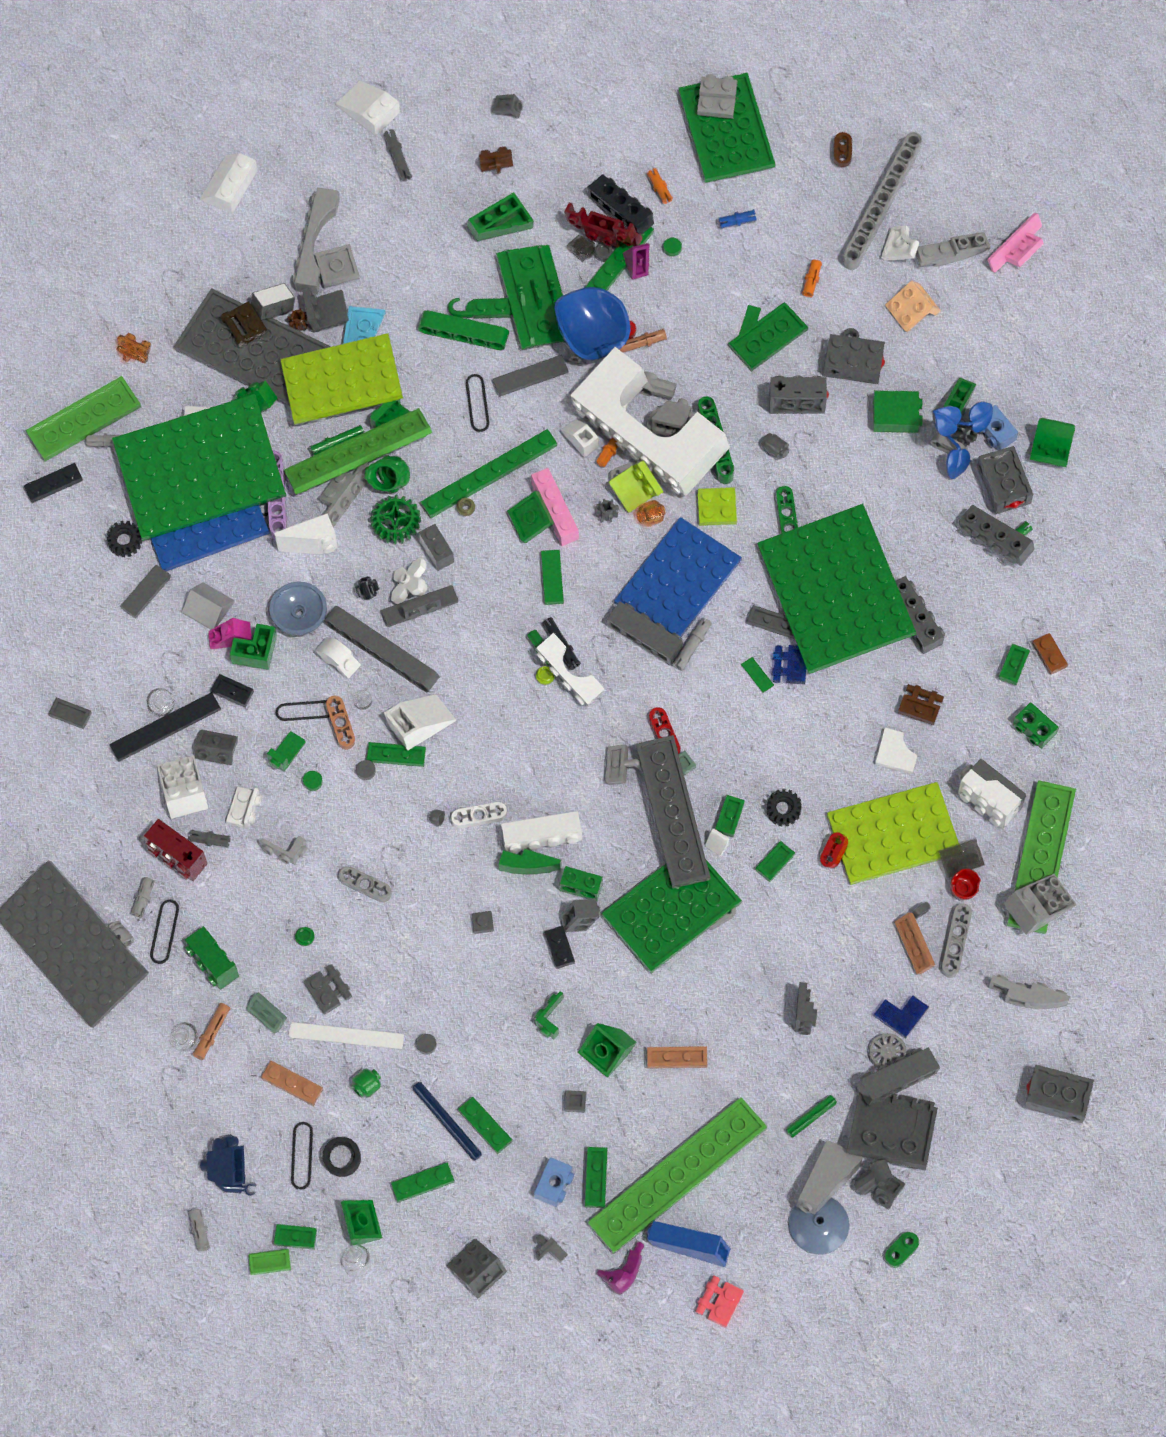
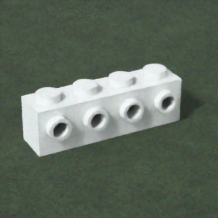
M578 811L501 824L505 851L511 853H518L524 849L537 850L545 846L555 847L563 843L574 844L582 840Z

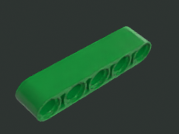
M429 310L423 311L418 330L427 335L494 350L505 349L510 333L508 329L501 326Z
M709 396L701 397L698 401V413L710 422L715 423V426L723 432L713 398ZM703 406H709L710 408H709V409H703L702 407H703ZM728 449L724 454L725 457L720 458L714 465L717 479L722 484H729L734 478V465ZM723 471H728L729 474L725 475V474H722L721 472H723Z

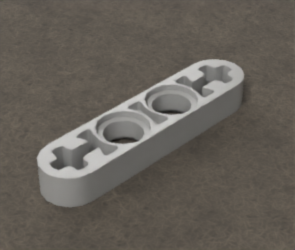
M959 904L954 910L942 964V973L948 978L955 977L960 970L972 915L971 907L967 904ZM961 910H965V913L968 914L964 916L963 922H959L960 913L958 912H961ZM961 927L964 930V934L962 936L955 935L953 932L954 928ZM957 945L960 948V952L952 954L949 950L950 946ZM955 959L953 964L955 969L949 972L947 967L950 964V960Z

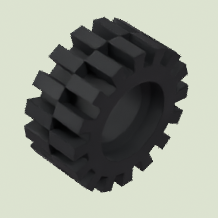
M120 521V525L116 522L114 523L115 527L111 526L109 528L110 531H107V542L111 552H115L118 557L120 554L122 557H125V554H128V557H130L132 552L136 554V549L140 550V544H142L139 528L134 523L130 524V521H126V524H124V521ZM121 534H129L131 541L128 544L122 545L117 542V538Z
M782 789V792L776 790V793H772L767 800L766 813L769 815V820H773L775 825L779 823L781 827L783 824L786 827L789 826V823L793 825L795 820H798L801 815L800 797L797 798L796 793L792 794V790L786 792V789ZM788 802L791 805V811L787 814H781L776 808L778 803Z

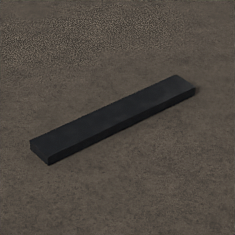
M211 692L109 745L118 762L220 711L221 707Z

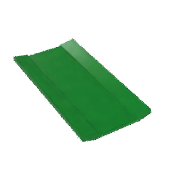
M538 245L496 253L521 350L539 345L565 342L560 333L555 314V302L563 296L550 246Z

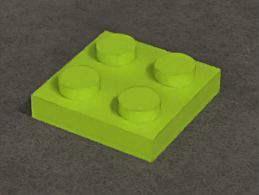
M735 487L698 489L699 526L737 525Z

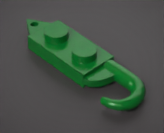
M454 298L448 303L447 307L448 312L452 316L461 318H510V315H512L508 298L473 299L468 302L466 310L461 311L453 309L454 303L460 301V298Z

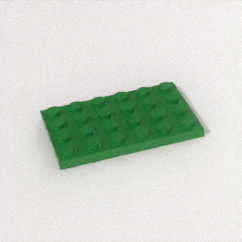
M748 72L731 76L734 80H737L733 119L697 115L701 83L678 88L705 183L775 168L776 163Z
M707 860L710 880L672 888L665 864L602 913V917L650 973L657 970L707 931L710 926L742 903L738 895Z

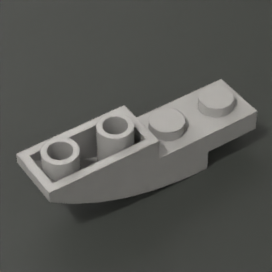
M985 232L951 237L950 241L918 246L916 257L920 266L934 264V267L973 257L990 249V245Z
M993 975L989 985L990 989L1007 995L1006 1003L1025 1008H1059L1067 1006L1070 999L1066 992L1058 989L1056 991L1052 990L1044 983L1033 982L1031 989H1029L1025 984L1010 982L1008 978L1001 975Z

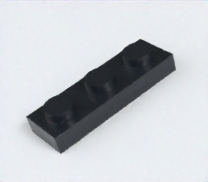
M72 463L23 486L31 503H34L82 482L83 478L76 464Z

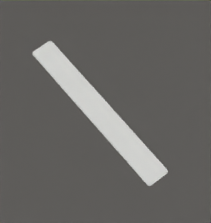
M294 1022L291 1023L289 1037L396 1049H402L404 1034Z

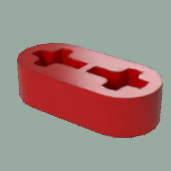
M839 832L831 834L820 857V862L823 866L831 869L838 866L848 846L847 836ZM836 839H840L842 841L841 844H837L835 842ZM828 856L833 858L832 862L827 860Z

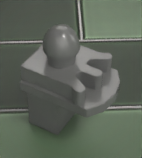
M539 1234L536 1236V1242L542 1246L536 1252L539 1255L538 1261L547 1252L559 1263L568 1255L552 1237L547 1241L544 1235Z

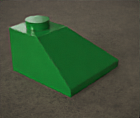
M597 1023L578 1053L608 1078L626 1059L637 1042L622 1029Z

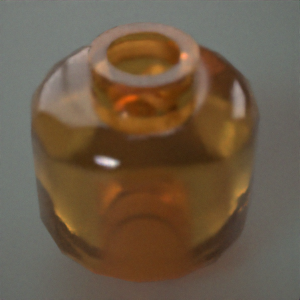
M651 500L640 504L636 516L639 523L650 527L661 523L666 511L665 507L658 501Z

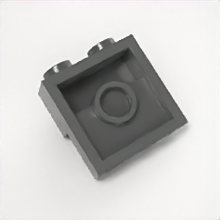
M799 982L795 1031L802 1035H810L812 1026L815 1027L817 1020V1009H814V1002H809L811 989H807L806 982Z

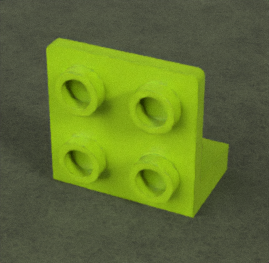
M644 460L636 462L608 482L628 513L650 498L664 492Z

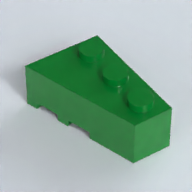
M513 192L469 218L467 227L476 241L533 229L534 220Z
M204 926L184 939L186 943L185 950L190 957L194 955L198 960L196 964L202 972L206 971L208 973L207 979L213 987L217 985L221 990L239 977L236 964L228 959L226 952L223 949L221 950L217 941Z

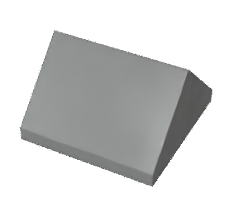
M202 582L190 589L182 613L211 630L219 625L235 601Z

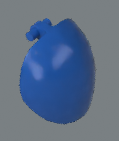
M596 287L581 288L561 296L555 302V314L560 333L565 343L579 357L587 360L606 357L614 347L621 349L629 339L630 321L627 310L622 301L609 291Z

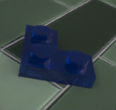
M912 996L904 1008L900 1010L885 999L874 1013V1017L906 1039L929 1009V1006L915 996Z

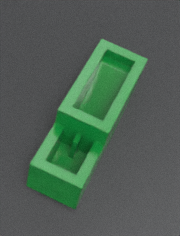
M524 849L522 856L503 850L498 865L499 871L533 875L560 870L562 863L561 859Z

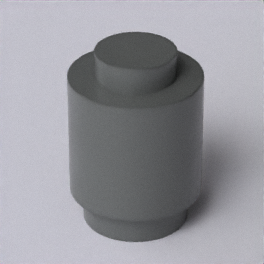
M768 433L761 442L764 449L777 459L785 458L790 451L789 444L776 434Z

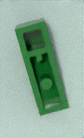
M959 377L943 407H957L961 411L962 419L975 390L976 383Z

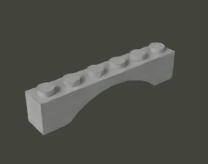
M317 187L316 194L312 195L311 204L313 207L308 212L309 224L305 225L304 236L306 237L305 241L301 242L300 252L302 254L301 257L297 258L296 263L298 271L293 275V284H295L296 291L298 292L309 288L312 294L318 295L321 273L314 259V245L321 229L337 214L340 201L338 190Z

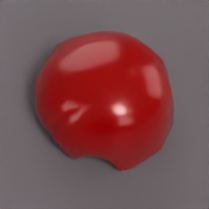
M969 868L961 869L951 879L950 889L952 894L961 900H970L979 892L981 879L975 871Z

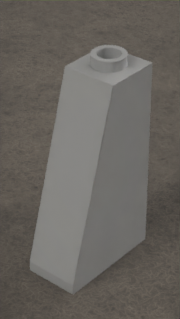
M827 1140L799 1196L796 1207L805 1213L815 1215L860 1168L863 1157L847 1153V1148Z

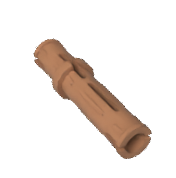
M664 328L651 333L645 332L642 336L628 339L626 344L619 350L624 353L643 346L650 347L653 343L667 340Z
M219 1003L204 1034H201L199 1037L200 1042L192 1054L197 1059L204 1060L210 1046L214 1045V1039L228 1012L231 1010L228 1005Z

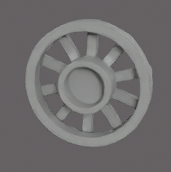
M883 1033L877 1036L869 1048L870 1059L878 1068L885 1065L886 1060H890L891 1065L894 1064L893 1058H899L896 1053H903V1056L906 1058L907 1051L904 1041L895 1034ZM885 1037L891 1038L889 1043H887ZM882 1038L884 1045L879 1043L878 1040ZM893 1039L897 1040L898 1043L892 1045ZM874 1044L878 1045L880 1049H873ZM901 1045L903 1050H896L895 1048ZM873 1052H879L880 1055L874 1058ZM880 1058L884 1059L882 1065L877 1062Z

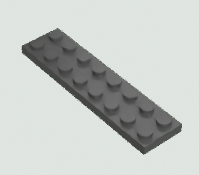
M674 735L636 743L672 888L710 880Z

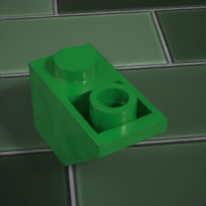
M265 380L260 383L254 382L246 389L244 387L238 389L231 401L255 394L260 411L269 409L278 398Z

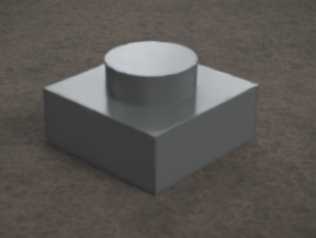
M491 911L472 913L475 934L494 932Z
M566 1090L565 1112L585 1113L586 1091Z

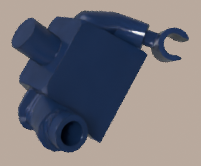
M227 1134L221 1139L216 1138L212 1143V1151L206 1154L207 1159H203L200 1163L201 1170L207 1171V1179L215 1182V1185L226 1193L245 1192L249 1196L254 1195L256 1192H250L248 1186L255 1187L257 1186L256 1183L250 1182L246 1186H242V1184H245L244 1145L238 1146V1138L231 1134Z

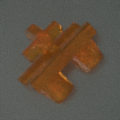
M127 333L125 336L120 334L117 337L118 346L116 351L123 354V360L128 362L132 358L146 364L151 350V343L146 340L138 343L136 342L135 335Z

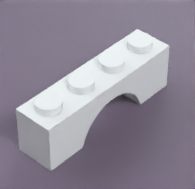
M554 633L536 648L538 652L536 654L543 663L547 661L551 666L549 670L556 677L559 675L564 680L562 684L568 691L572 689L577 694L575 698L581 705L585 703L588 707L605 692L602 685L592 675L576 677L566 670L563 663L566 646Z

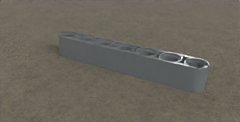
M334 606L324 619V623L330 629L421 690L429 692L440 678L438 673L339 606Z

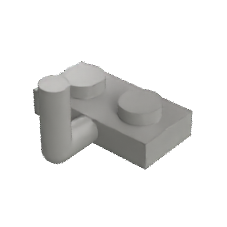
M627 745L608 746L605 781L608 785L626 783L627 767H636L642 772L640 760H628L629 747Z

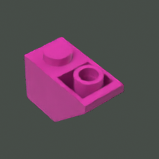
M231 618L208 631L210 649L232 647L234 638L252 640L250 622Z

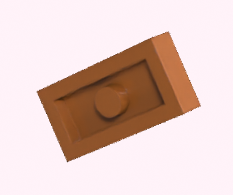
M1050 633L1033 640L1032 644L1050 675L1068 667L1067 661Z

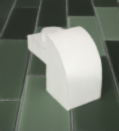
M327 637L315 650L327 664L334 665L347 679L361 666L351 655L352 652L343 643L334 638Z

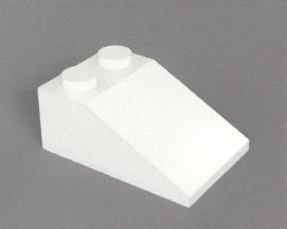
M361 80L336 103L338 108L375 136L400 113L399 101L386 91Z
M328 514L274 533L279 552L328 554L338 548L336 534Z

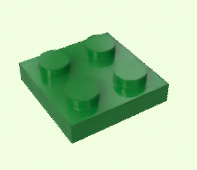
M534 491L508 510L523 543L529 542L554 524L539 491Z

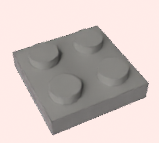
M350 244L315 253L324 288L360 279Z

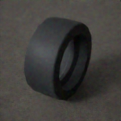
M336 1137L325 1145L323 1162L326 1169L332 1175L347 1177L359 1168L361 1153L358 1145L352 1139ZM347 1146L352 1150L354 1159L348 1167L338 1168L331 1163L330 1154L335 1147Z

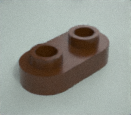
M840 132L834 138V163L839 167H847L852 161V137L846 132Z

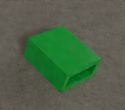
M874 390L873 432L918 433L919 426L923 424V415H919V409H922L923 403L922 398H919V391Z

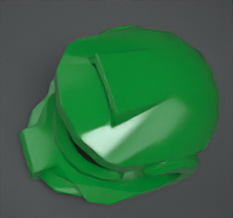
M387 455L365 468L364 479L376 490L396 493L400 488L408 484L410 468L402 458ZM377 470H378V475H379V477H380V480H381L384 484L380 483L379 480L377 479V474H376Z

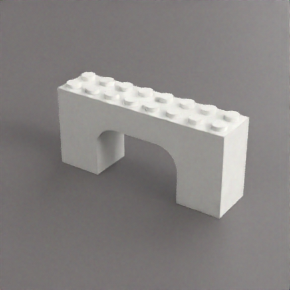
M614 347L570 395L573 400L572 404L576 408L575 411L582 418L586 416L589 419V423L596 429L598 427L603 430L602 433L608 439L613 437L617 441L616 444L622 450L627 449L631 452L630 456L634 460H644L649 470L657 473V477L663 483L668 482L672 485L671 489L677 494L682 493L686 496L730 448L724 432L698 412L677 434L671 437H659L653 434L626 412L629 403L648 382L643 368L618 348Z

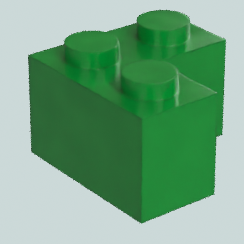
M256 624L253 641L234 638L230 652L232 664L269 670L277 638L276 628L274 626Z

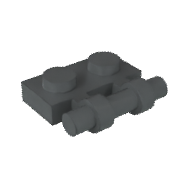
M332 964L326 967L329 973L327 976L324 977L321 971L304 980L305 986L324 1015L341 1005L338 998L342 995L345 1000L352 998L349 986L344 984L339 970L335 969ZM333 981L338 987L335 991L329 985Z

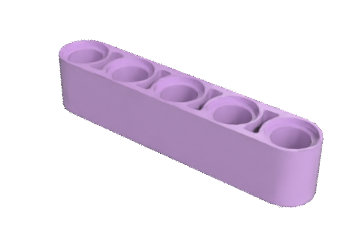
M273 450L275 460H278L277 466L285 489L282 455L280 452ZM286 497L268 502L269 528L274 540L275 529L282 528L283 530L288 528ZM276 511H282V512H281L280 514H278V515H275V514H274V512H276Z

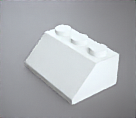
M240 153L225 155L200 200L233 214L258 171L256 160Z

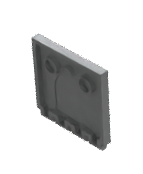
M859 1091L847 1153L876 1160H886L889 1163L926 1171L938 1110L937 1107H934L935 1102L921 1099L919 1104L916 1103L917 1098L901 1095V1099H897L898 1094H894L868 1106Z

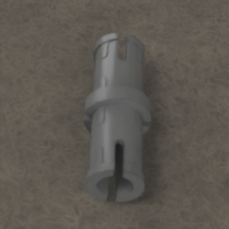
M191 830L190 842L204 843L210 847L216 845L229 848L230 835L214 834L213 831L201 832Z

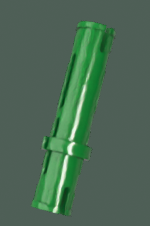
M359 425L336 436L326 437L323 441L309 446L313 456L363 434L364 429Z

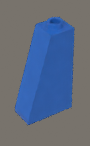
M653 1221L652 1226L647 1231V1240L652 1246L721 1267L726 1266L731 1248L719 1235Z

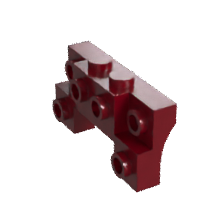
M570 202L564 210L567 221L580 230L584 229L586 237L592 241L597 240L607 246L619 248L621 242L627 246H638L642 241V235L636 232L632 223L625 229L623 221L594 211H590L587 216L586 210L581 207L579 213L575 212L573 204Z

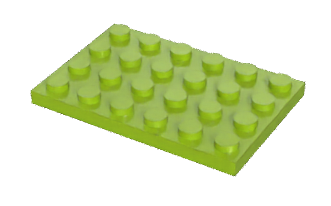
M389 333L281 359L294 424L403 399Z
M938 782L827 812L832 833L839 832L848 838V846L842 856V862L850 885L962 853ZM836 839L835 842L837 844H841L842 841H840V839Z

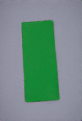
M748 305L739 335L758 321L761 308Z
M753 657L741 664L763 693L774 686Z

